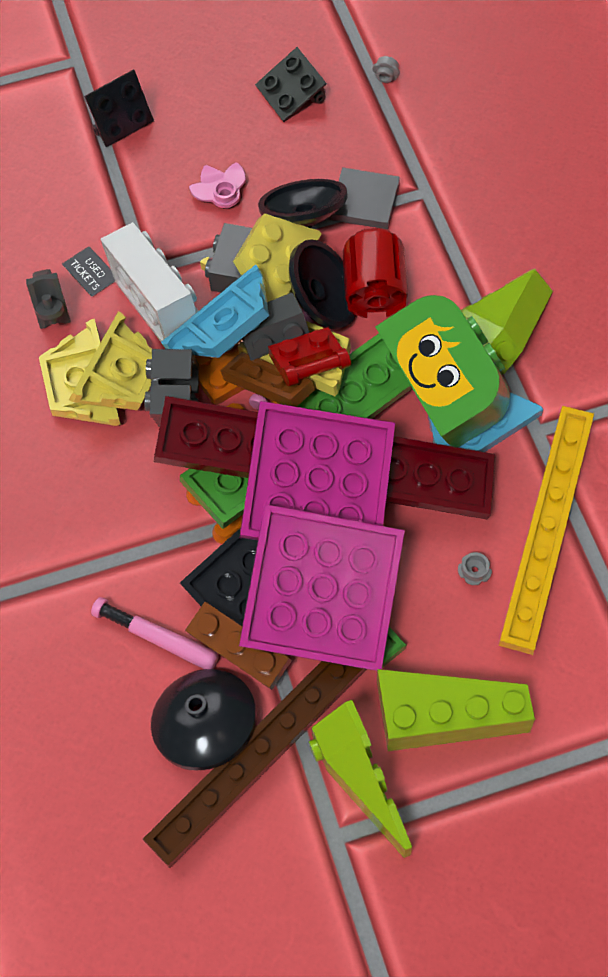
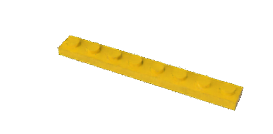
M566 406L561 408L499 642L501 647L530 655L534 653L594 413Z

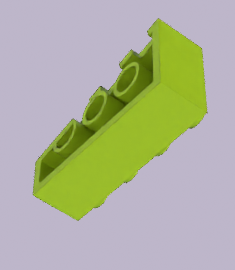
M377 669V688L387 751L529 733L535 721L528 684Z

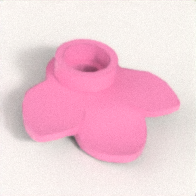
M238 163L232 164L225 173L205 165L201 172V183L192 184L189 186L191 194L200 201L213 202L220 208H230L240 200L239 189L245 183V173Z

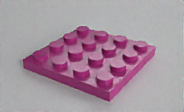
M260 401L239 538L258 540L265 504L383 526L395 423Z
M265 504L239 646L377 671V669L382 670L405 530Z

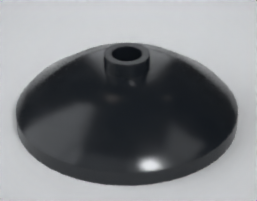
M300 180L270 190L260 198L258 207L261 215L265 213L311 228L340 210L348 198L346 186L335 180Z
M311 239L298 244L291 253L288 272L290 285L299 305L312 320L324 327L336 330L349 325L356 315L348 310V304L345 299L343 260L332 248L321 241Z
M203 669L188 673L170 684L155 704L151 717V733L154 743L169 762L180 768L198 771L219 767L235 758L250 741L257 722L256 703L247 685L229 672L217 669ZM202 704L199 710L192 711L195 706Z

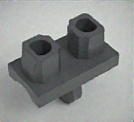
M50 269L34 272L33 278L26 279V284L40 329L46 328L51 324L69 323L70 316L57 273L52 274Z

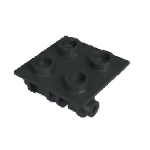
M298 47L255 84L283 122L308 100L321 103L326 98L323 87L327 83Z

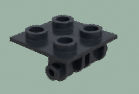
M134 69L84 96L95 121V125L92 126L93 131L97 136H101L105 147L114 144L154 121Z

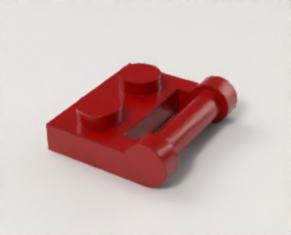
M329 327L314 330L311 333L268 346L269 357L288 387L298 384L300 379L337 367L342 370L351 366L347 350L341 347Z

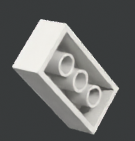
M132 222L100 239L115 283L161 342L199 311L194 306V302L197 301L194 290L189 284L184 285L182 283L181 276L175 266H168L164 253L160 248H154L152 240L146 231L141 232Z

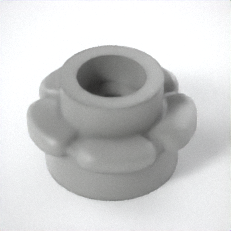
M380 57L372 67L376 78L383 83L396 80L400 74L398 69L399 63L392 57Z
M469 553L462 558V563L458 565V574L461 578L465 579L466 583L479 585L482 581L486 582L491 577L490 561L481 553ZM473 567H476V568L478 569V571H477V572H473V571H472V568H473Z

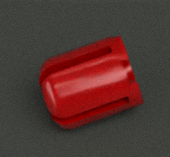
M382 228L364 229L351 236L343 248L345 299L348 304V310L356 316L368 318L367 313L386 312V317H389L405 308L408 289L405 253L401 239L395 233Z

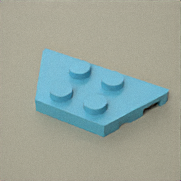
M254 265L161 342L164 348L192 349L195 356L219 358L225 352L231 350L250 331L255 330L269 316L264 277L258 266Z
M510 392L509 406L503 418L497 424L458 448L486 452L542 416L543 408ZM428 416L430 431L433 434V443L450 446L440 436Z

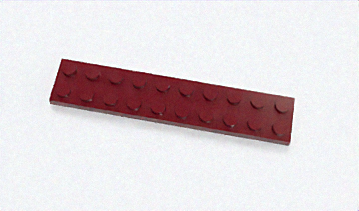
M165 396L154 462L248 478L258 412ZM394 436L386 502L487 520L491 515L495 454Z

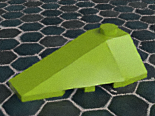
M536 269L529 270L505 284L499 290L482 297L483 299L461 310L466 319L473 316L488 340L486 344L490 343L504 365L505 369L500 371L501 375L507 372L522 353L553 292Z
M352 700L347 701L312 727L313 740L308 741L315 761H323L326 771L404 858L411 855L412 845L393 799L386 798L385 792L388 790L381 767H378L376 763L372 765L370 758L373 757L370 749L372 745Z

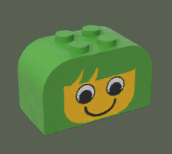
M437 295L419 298L375 326L440 436L450 446H462L497 424L503 418L510 402L508 385L500 373L505 367L490 343L486 344L488 340L473 316L466 319L460 308L452 300Z

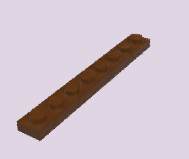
M321 661L255 727L254 733L246 747L235 758L224 765L214 768L143 838V841L171 868L367 669Z

